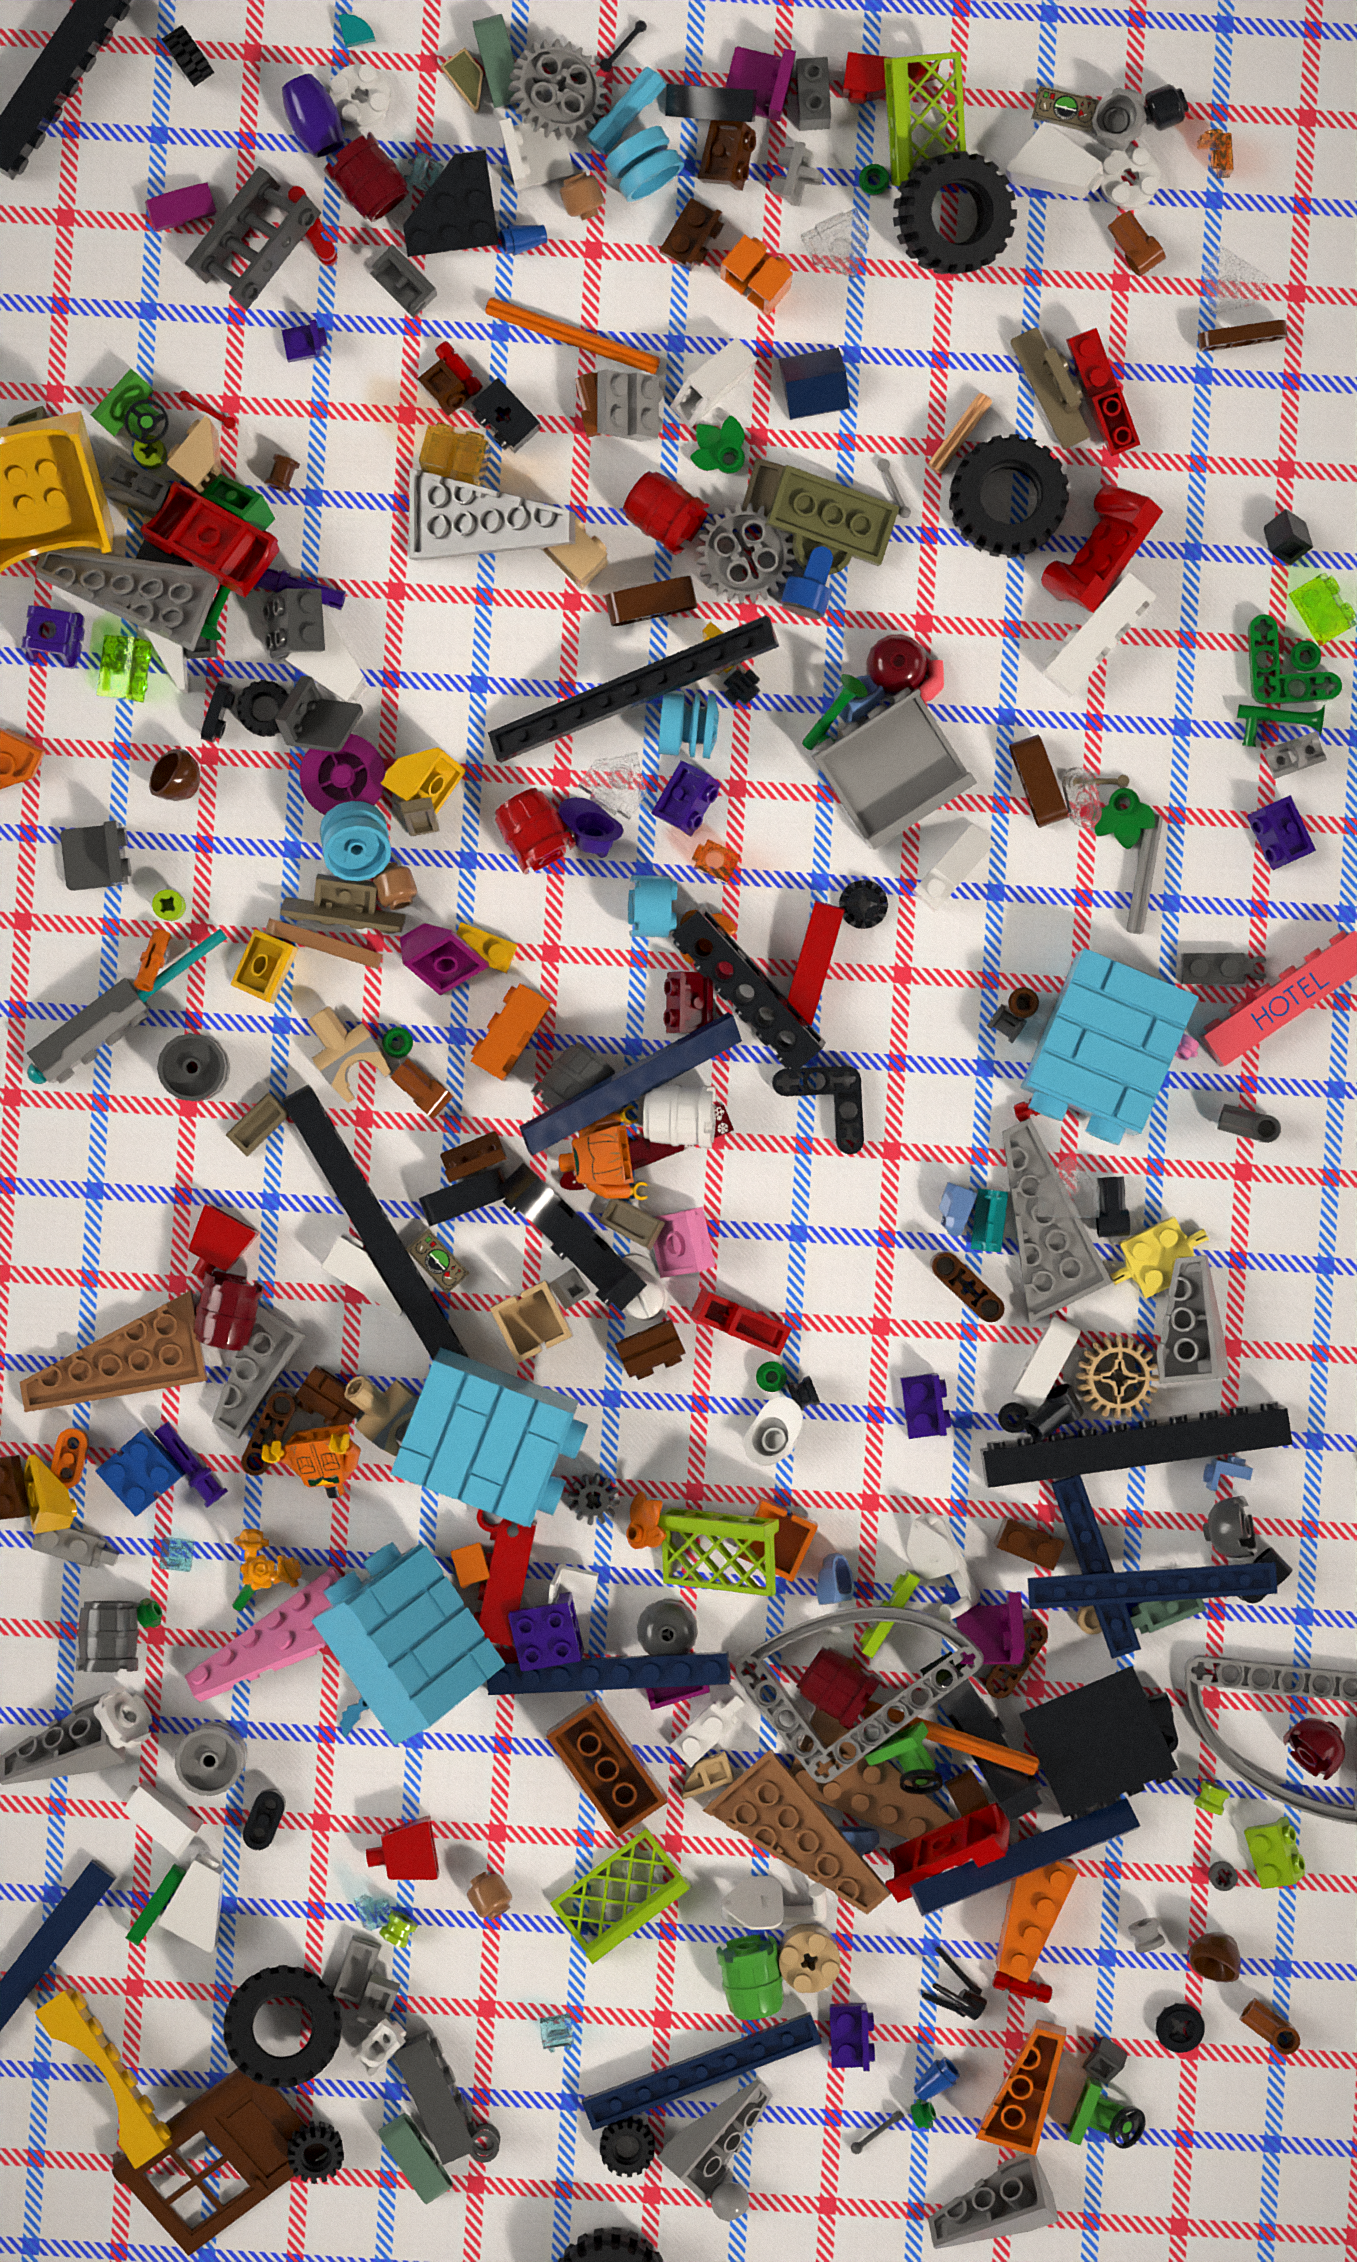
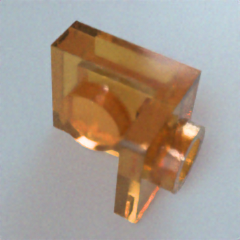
M1221 129L1207 130L1204 134L1200 135L1197 141V149L1215 148V150H1211V168L1216 169L1217 179L1229 178L1234 170L1231 133H1223Z

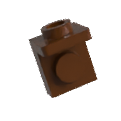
M441 359L417 378L447 416L461 408L470 398L462 382Z

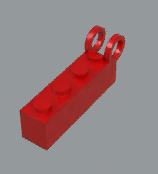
M479 1509L477 1512V1522L483 1530L491 1532L489 1540H494L495 1544L493 1553L487 1552L485 1560L490 1578L487 1579V1583L481 1582L477 1600L483 1601L481 1613L475 1612L474 1618L484 1631L485 1638H488L490 1642L512 1646L514 1639L508 1615L511 1611L520 1610L537 1522H532L531 1527L518 1524V1535L510 1537L507 1534V1528L511 1526L512 1521L503 1518L497 1524H490L485 1521L483 1510Z

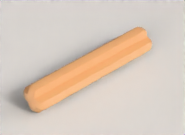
M978 393L931 458L928 466L934 472L940 474L944 471L991 406L992 400L987 395Z

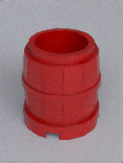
M648 471L636 482L629 492L623 505V512L626 514V518L639 528L643 534L662 543L664 548L672 554L678 555L684 550L680 545L686 539L691 542L701 529L708 515V512L703 509L709 508L710 504L699 497H694L678 482L672 481L658 472L652 473Z
M531 788L515 795L495 811V821L504 837L503 840L517 857V864L525 875L528 874L529 867H532L534 872L564 856L562 849L567 845L570 850L576 845L571 833L566 832L559 818L558 811L553 808L544 793L538 791L537 788Z

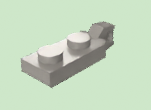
M72 1527L35 1534L31 1549L95 1568L99 1566V1562L114 1566L120 1553L105 1548L106 1541L100 1539V1536Z

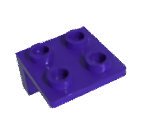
M572 1592L559 1594L557 1603L515 1610L509 1613L508 1617L521 1671L581 1661L584 1646Z

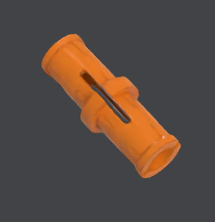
M158 928L152 930L146 951L142 952L140 957L142 963L134 981L136 988L147 992L153 990L158 971L165 964L163 957L169 940H171L169 932Z

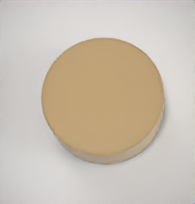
M1093 1605L1081 1606L1076 1615L1077 1624L1081 1630L1092 1635L1102 1632Z

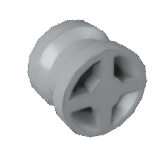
M1157 1918L1142 1919L1128 1927L1130 1934L1136 1940L1134 1944L1136 1952H1149L1164 1945V1937L1159 1934L1157 1929L1159 1926Z

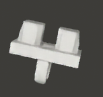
M385 2018L350 2054L365 2066L367 2074L371 2077L406 2042L403 2038L407 2033L397 2021L394 2020L390 2023Z

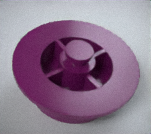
M350 734L344 746L338 752L309 748L300 767V785L310 805L318 812L326 815L329 810L338 804L349 801L366 802L374 806L384 791V786L380 783L384 779L386 771L382 757L377 749L364 738Z

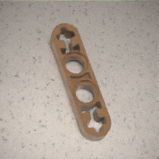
M269 918L265 929L266 934L375 969H379L383 956L377 952Z

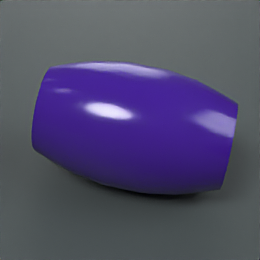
M304 74L287 82L282 87L285 113L294 134L304 148L314 158L329 155L344 145L342 122L333 99L325 87L312 74Z

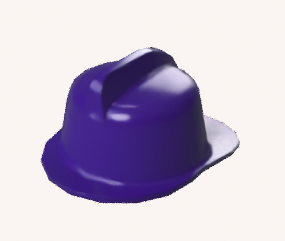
M573 797L565 799L560 803L558 809L559 817L572 830L576 846L580 850L596 854L600 858L606 857L613 842L622 837L624 832L622 824L591 800Z

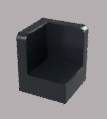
M1287 509L1264 526V533L1270 553L1290 566L1313 548L1307 524Z

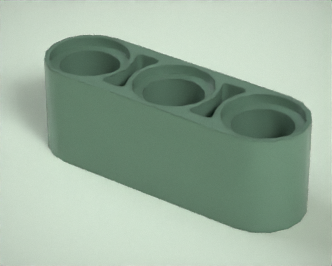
M498 14L472 21L494 108L514 104L510 99L516 92L508 90V87L513 81L509 78V75L515 69L513 67L515 61L503 15Z
M403 2113L378 2130L385 2147L426 2205L453 2187V2183L445 2168L407 2113Z

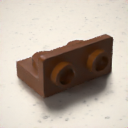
M711 120L698 179L703 183L730 185L735 190L742 191L744 183L749 177V162L751 153L756 146V132L745 122Z
M690 197L660 248V254L689 271H692L695 264L700 266L708 254L709 249L705 247L711 237L716 240L723 229L724 223L721 221L723 212L719 209L713 211Z
M495 1131L440 1154L446 1169L444 1172L449 1183L508 1159L499 1136Z
M20 1455L0 1457V1520L29 1516L30 1511Z

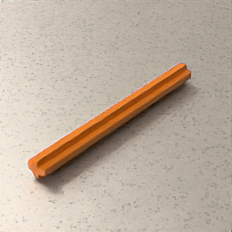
M493 297L487 302L485 311L487 315L651 374H655L659 368L660 358Z
M868 1701L865 1705L863 1716L865 1718L870 1717L884 1705ZM890 1707L888 1716L891 1721L899 1723L904 1719V1712ZM915 1717L899 1729L902 1730L923 1721L929 1731L925 1737L927 1740L1029 1775H1034L1038 1769L1039 1759L920 1717Z

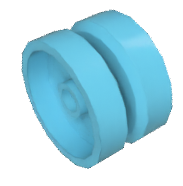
M661 126L647 128L630 137L614 149L605 160V166L611 176L616 179H622L619 189L627 202H634L651 195L674 179L684 167V163L677 151L667 149L669 138Z
M349 801L338 804L329 810L322 819L320 837L326 867L335 876L349 881H362L373 878L382 872L389 863L391 845L388 837V828L384 815L377 807L366 802Z

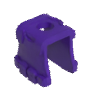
M29 605L26 616L28 618L26 634L23 636L21 648L26 649V659L36 663L39 651L60 654L65 668H76L77 657H80L83 646L80 641L83 642L84 616L78 612L71 613L43 606ZM49 621L55 624L56 633L53 637L45 639L41 637L44 622Z

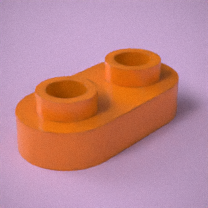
M68 1428L60 1433L57 1438L50 1469L67 1489L74 1487L80 1482L89 1447L87 1434L79 1428ZM71 1437L78 1439L79 1445L77 1448L70 1447L69 1439ZM64 1467L72 1470L71 1478L63 1476L62 1470Z

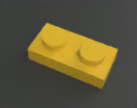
M461 922L456 934L489 963V967L507 974L518 945Z

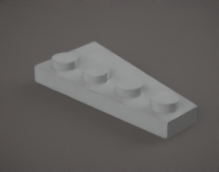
M259 1304L256 1324L253 1327L248 1345L244 1346L243 1350L238 1351L236 1357L234 1356L227 1384L224 1385L212 1420L214 1424L236 1439L241 1438L306 1336Z

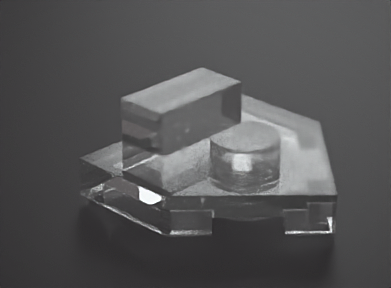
M854 208L846 213L842 211L815 224V228L801 234V239L814 265L835 270L855 279L869 239V233L857 208Z
M1219 245L1202 271L1210 315L1253 306L1271 278L1222 245Z
M638 752L613 758L595 759L578 787L590 794V799L614 815L619 813L630 820L647 794L640 769Z
M1067 1156L1058 1167L1037 1185L1036 1216L1099 1218L1100 1187L1070 1156Z

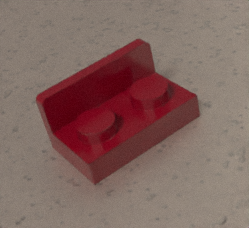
M668 972L667 979L664 982L666 1010L663 1020L666 1026V1033L690 1034L712 1022L713 981L709 976L705 978L699 972Z

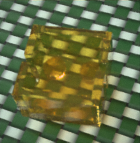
M437 423L436 427L428 425L418 460L422 471L449 479L451 471L457 472L455 480L482 487L491 455L489 442L484 440V435L473 431H466V435L457 434L454 432V427L443 423Z

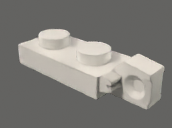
M736 1692L726 1703L721 1699L716 1702L713 1701L669 1743V1746L691 1768L735 1726V1723L739 1720L736 1713L745 1705L744 1699Z

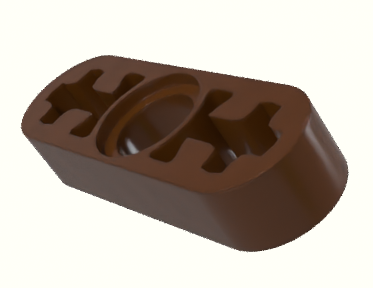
M1273 320L1209 330L1197 336L1200 351L1208 352L1274 342L1287 338L1288 334L1285 320Z
M1031 1618L1023 1622L1025 1642L1029 1637L1026 1632L1028 1627L1034 1629L1036 1626H1039L1038 1632L1041 1634V1637L1039 1639H1031L1028 1646L1033 1648V1650L1029 1653L1025 1648V1661L1021 1666L1013 1667L1010 1664H1004L1010 1672L1016 1673L1014 1678L1008 1674L1004 1679L1007 1687L1004 1690L1002 1688L997 1689V1691L993 1690L994 1684L992 1680L994 1678L999 1680L1005 1673L1004 1670L999 1669L1002 1664H994L987 1674L985 1687L992 1697L1003 1699L1011 1694L1047 1641L1048 1630L1040 1620Z

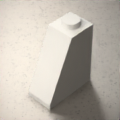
M1045 121L1006 168L1007 178L1013 185L1083 199L1090 191L1095 192L1104 179L1101 161Z
M736 337L687 378L671 403L670 408L691 429L748 375L758 359L753 355L749 347L743 345Z
M323 611L325 651L292 652L288 655L286 661L304 675L312 677L317 684L342 701L351 703L355 700L357 702L367 688L364 685L366 678L329 617Z
M143 1780L139 1787L132 1785L123 1798V1801L127 1804L122 1812L178 1859L204 1823V1820L145 1780Z
M200 1854L196 1855L158 1922V1925L212 1954L219 1938L225 1869L220 1866L218 1859L209 1854H204L203 1856Z

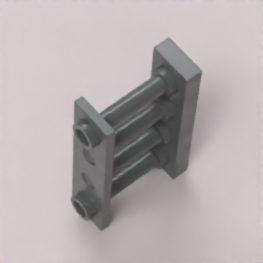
M260 166L257 167L184 263L206 284L214 275L230 285L232 288L228 293L245 310H248L251 304L258 298L270 279L322 213L304 194L297 203H294L278 193L281 186ZM269 202L288 213L278 228L259 217ZM251 226L270 238L259 253L240 241ZM232 251L251 262L241 277L222 266Z

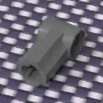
M1228 1104L1223 1105L1218 1120V1130L1262 1143L1275 1141L1279 1137L1281 1126L1275 1117ZM1263 1120L1269 1121L1273 1126V1132L1267 1138L1262 1137L1258 1133V1125Z

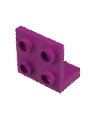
M739 46L735 47L725 87L757 89L755 116L780 122L795 64L796 51L784 48L782 57Z
M1008 1592L1005 1604L975 1605L962 1615L956 1617L957 1628L969 1636L982 1651L984 1657L983 1664H1021L1025 1652L1021 1592ZM964 1651L963 1655L965 1658L959 1663L974 1664L975 1654L971 1653L968 1655Z

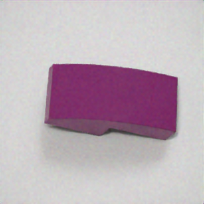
M208 182L174 190L145 201L154 232L180 227L186 221L211 217L217 212Z

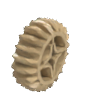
M1116 1335L1114 1345H1112L1109 1337H1104V1348H1101L1097 1342H1093L1092 1346L1096 1353L1093 1355L1087 1350L1083 1352L1090 1359L1088 1364L1078 1361V1366L1085 1368L1086 1371L1085 1373H1076L1077 1379H1085V1383L1079 1384L1077 1389L1079 1391H1089L1082 1397L1084 1402L1095 1399L1090 1407L1093 1411H1096L1103 1405L1101 1415L1105 1417L1109 1414L1110 1409H1113V1417L1116 1419L1120 1418L1121 1409L1124 1410L1127 1417H1131V1406H1134L1138 1412L1143 1411V1407L1139 1403L1141 1399L1148 1404L1152 1402L1151 1398L1145 1394L1147 1390L1152 1393H1156L1158 1390L1156 1387L1149 1385L1150 1381H1159L1158 1375L1150 1374V1371L1157 1369L1158 1365L1157 1363L1147 1364V1361L1153 1357V1354L1146 1352L1141 1355L1145 1347L1144 1344L1139 1343L1132 1349L1134 1344L1133 1338L1128 1337L1125 1344L1122 1345V1337ZM1123 1352L1129 1353L1136 1359L1141 1373L1127 1371L1124 1364L1125 1360H1123ZM1113 1353L1109 1368L1094 1372L1098 1362L1106 1355ZM1119 1368L1120 1373L1131 1378H1124L1123 1381L1120 1380L1121 1383L1116 1386L1115 1381L1103 1377L1111 1376L1112 1372L1115 1373L1114 1370ZM1094 1381L1109 1384L1112 1401L1105 1400L1098 1394ZM1140 1382L1137 1391L1130 1398L1122 1401L1126 1386L1131 1383Z

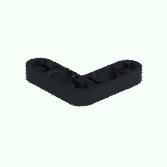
M851 1066L800 1068L796 1072L792 1069H782L775 1073L772 1078V1086L774 1091L781 1096L833 1094L836 1145L844 1154L851 1155L861 1150L864 1143L861 1077L857 1069ZM828 1071H834L833 1077H842L844 1071H849L850 1076H855L856 1080L850 1083L849 1089H846L843 1083H834L835 1090H829L830 1077ZM804 1072L802 1083L805 1091L799 1092V1085L789 1086V1091L787 1092L783 1091L782 1086H777V1080H781L783 1074H788L789 1079H799L797 1073ZM814 1072L821 1073L825 1078V1085L820 1090H813L808 1085V1077ZM846 1101L853 1102L857 1107V1114L852 1119H845L840 1115V1106ZM840 1122L845 1124L858 1122V1129L852 1128V1136L858 1137V1143L853 1144L852 1150H848L847 1145L841 1143V1138L847 1136V1128L840 1130Z

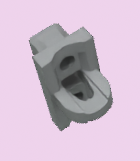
M798 141L795 142L794 147L780 148L778 164L781 167L789 168L787 177L774 175L770 185V190L774 195L785 198L794 206H800L805 184L821 185L824 179V175L820 173V170L810 167L813 152L805 148L806 144L804 142Z
M1317 731L1263 751L1273 779L1327 760ZM1291 750L1295 752L1297 758L1293 763L1288 752Z

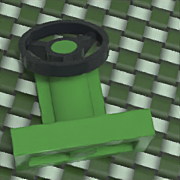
M131 368L90 414L113 436L125 425L128 434L135 441L142 444H152L164 437L169 426L168 415L164 408L153 400H146L154 390ZM148 404L157 406L163 414H160ZM165 419L162 432L157 437L146 440L148 434L156 429L157 424Z
M923 1721L895 1732L864 1756L870 1766L896 1756L906 1772L899 1779L900 1788L907 1793L917 1795L930 1794L938 1791L943 1786L942 1775L933 1771L936 1765L922 1745V1741L929 1732ZM909 1778L912 1779V1787L904 1783ZM930 1782H937L932 1786L919 1788L920 1786L928 1785Z
M1087 2076L1066 2130L1068 2140L1081 2145L1089 2126L1109 2134L1110 2141L1118 2148L1126 2149L1133 2146L1140 2139L1145 2129L1146 2120L1144 2113L1135 2106L1125 2107L1100 2097L1103 2089L1100 2081ZM1139 2117L1138 2128L1129 2139V2134L1134 2128V2121ZM1119 2133L1124 2143H1117L1115 2137H1118Z

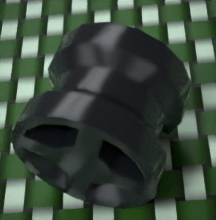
M810 1376L804 1377L802 1382L797 1384L793 1382L787 1384L792 1399L800 1406L801 1411H804L805 1406L810 1404L814 1406L821 1404Z

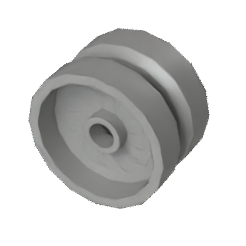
M209 1721L196 1726L181 1741L175 1754V1770L179 1780L188 1790L202 1796H215L226 1792L236 1783L247 1763V1748L243 1737L234 1727L223 1722ZM206 1756H213L215 1758V1763H212V1759L206 1758Z

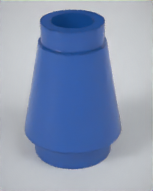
M543 224L507 225V229L500 230L501 243L505 254L512 253L515 256L547 243V233Z
M943 2057L941 2060L936 2059L914 2086V2091L921 2100L927 2101L929 2098L956 2085V2080L960 2077V2074L954 2064L946 2057Z

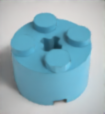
M632 875L630 882H636L634 890H629L628 924L634 925L635 930L629 931L630 937L668 938L669 932L676 931L677 925L676 912H671L672 902L677 899V882L671 881L669 876Z

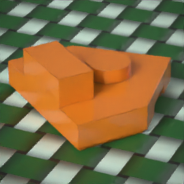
M0 728V789L34 778L46 751L36 746L35 741L9 728L5 730Z

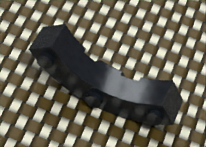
M524 1162L498 1187L506 1197L502 1202L514 1214L520 1211L553 1243L550 1247L551 1250L562 1260L567 1257L598 1288L595 1295L607 1307L613 1303L622 1311L647 1286L636 1272Z
M950 1651L922 1668L920 1672L924 1676L953 1653ZM951 1660L950 1663L957 1668L960 1677H963L964 1674L959 1670L967 1664L958 1663L955 1665L954 1661ZM941 1669L937 1672L936 1679L940 1685L949 1686L953 1681V1676L949 1670ZM968 1678L938 1700L956 1730L1010 1748L1002 1736L1003 1733L1007 1732L998 1716L993 1718L990 1716ZM971 1755L1011 1822L1043 1803L1037 1794L1041 1787L1033 1775L1026 1776L1023 1772Z

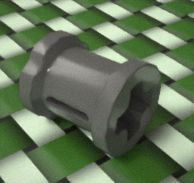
M1001 1004L988 1022L987 1027L990 1029L994 1027L1006 1035L1009 1042L1013 1043L1023 1030L1027 1020L1024 1018L1018 1019L1006 1011V1006Z

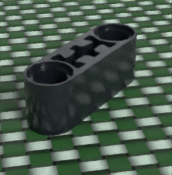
M502 1167L418 1198L429 1227L506 1198L498 1189L506 1180Z

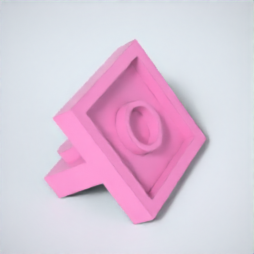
M703 1207L655 1216V1218L665 1223L653 1245L660 1278L695 1273L715 1267Z

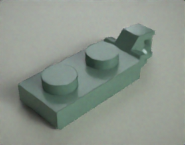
M1202 1598L1141 1602L1131 1608L1133 1615L1130 1618L1134 1629L1139 1628L1141 1634L1152 1633L1206 1610Z

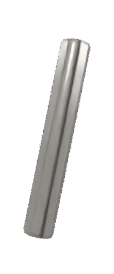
M1154 814L1155 828L1143 830L1127 923V932L1133 934H1142L1144 932L1163 817L1158 814Z

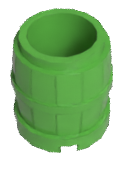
M760 1935L742 1936L727 1941V1948L723 1950L720 1946L717 1948L718 1964L722 1967L723 1991L726 1994L730 2011L738 2019H761L779 2012L784 2002L783 1977L777 1959V1941L773 1936H768L769 1941H761Z

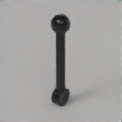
M637 21L635 29L608 59L601 60L600 68L603 72L611 71L612 63L639 32L646 30L647 25L645 21Z

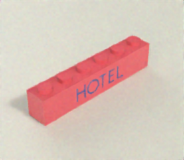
M1342 930L1328 940L1331 943L1329 947L1323 951L1319 947L1304 957L1306 963L1296 969L1292 965L1278 975L1281 979L1273 986L1269 982L1253 992L1256 998L1247 1004L1242 1000L1228 1010L1231 1015L1226 1019L1220 1021L1219 1018H1216L1204 1026L1205 1033L1200 1036V1039L1220 1067L1228 1065L1357 975V932L1352 931L1346 934Z

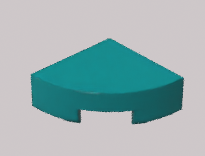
M350 14L338 15L346 48L376 41L372 29L364 20Z

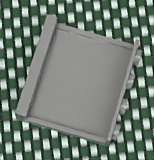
M907 687L893 696L895 702L886 708L883 704L875 707L867 713L869 719L860 725L857 721L849 724L841 730L843 736L835 741L830 737L815 747L818 752L812 755V758L865 842L873 850L977 783L972 773L967 772L919 695L921 693L919 689L910 691Z

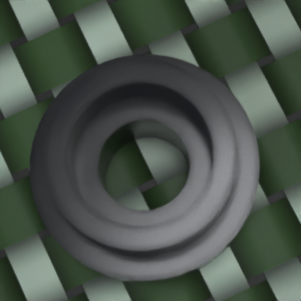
M1010 1402L1000 1409L998 1421L1005 1431L1018 1433L1025 1429L1023 1426L1025 1423L1024 1419L1029 1414L1023 1405ZM1011 1412H1017L1019 1415V1419L1015 1423L1008 1421V1415Z

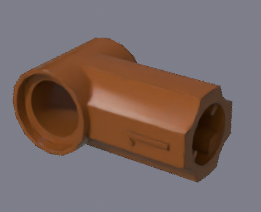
M1130 210L1121 214L1108 225V230L1125 252V259L1137 276H1142L1166 259L1165 252L1159 242L1153 236L1147 235Z
M598 372L583 374L575 378V385L583 410L581 411V416L587 438L601 435L597 433Z
M408 1058L390 1077L432 1119L454 1097L434 1078H429Z
M1256 1998L1244 2008L1239 2020L1273 2045L1279 2053L1289 2055L1298 2050L1300 2036L1291 2023L1283 2020ZM1283 2031L1292 2033L1291 2040L1286 2044L1277 2042L1278 2035Z

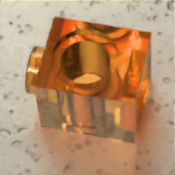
M707 839L705 845L698 844L691 860L696 862L695 870L727 885L741 855ZM710 853H719L723 857L724 863L720 868L712 869L708 867L706 857Z

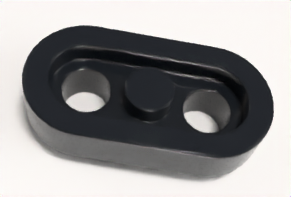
M222 681L217 683L201 731L202 740L214 743L216 738H222L226 728V721H223L226 709L231 710L236 697V692L232 691V684Z
M263 1790L255 1799L243 1830V1840L253 1850L267 1848L274 1839L286 1807L285 1798L278 1790ZM268 1799L274 1800L276 1807L273 1809L267 1808L265 1801ZM262 1828L265 1836L257 1837L254 1829Z

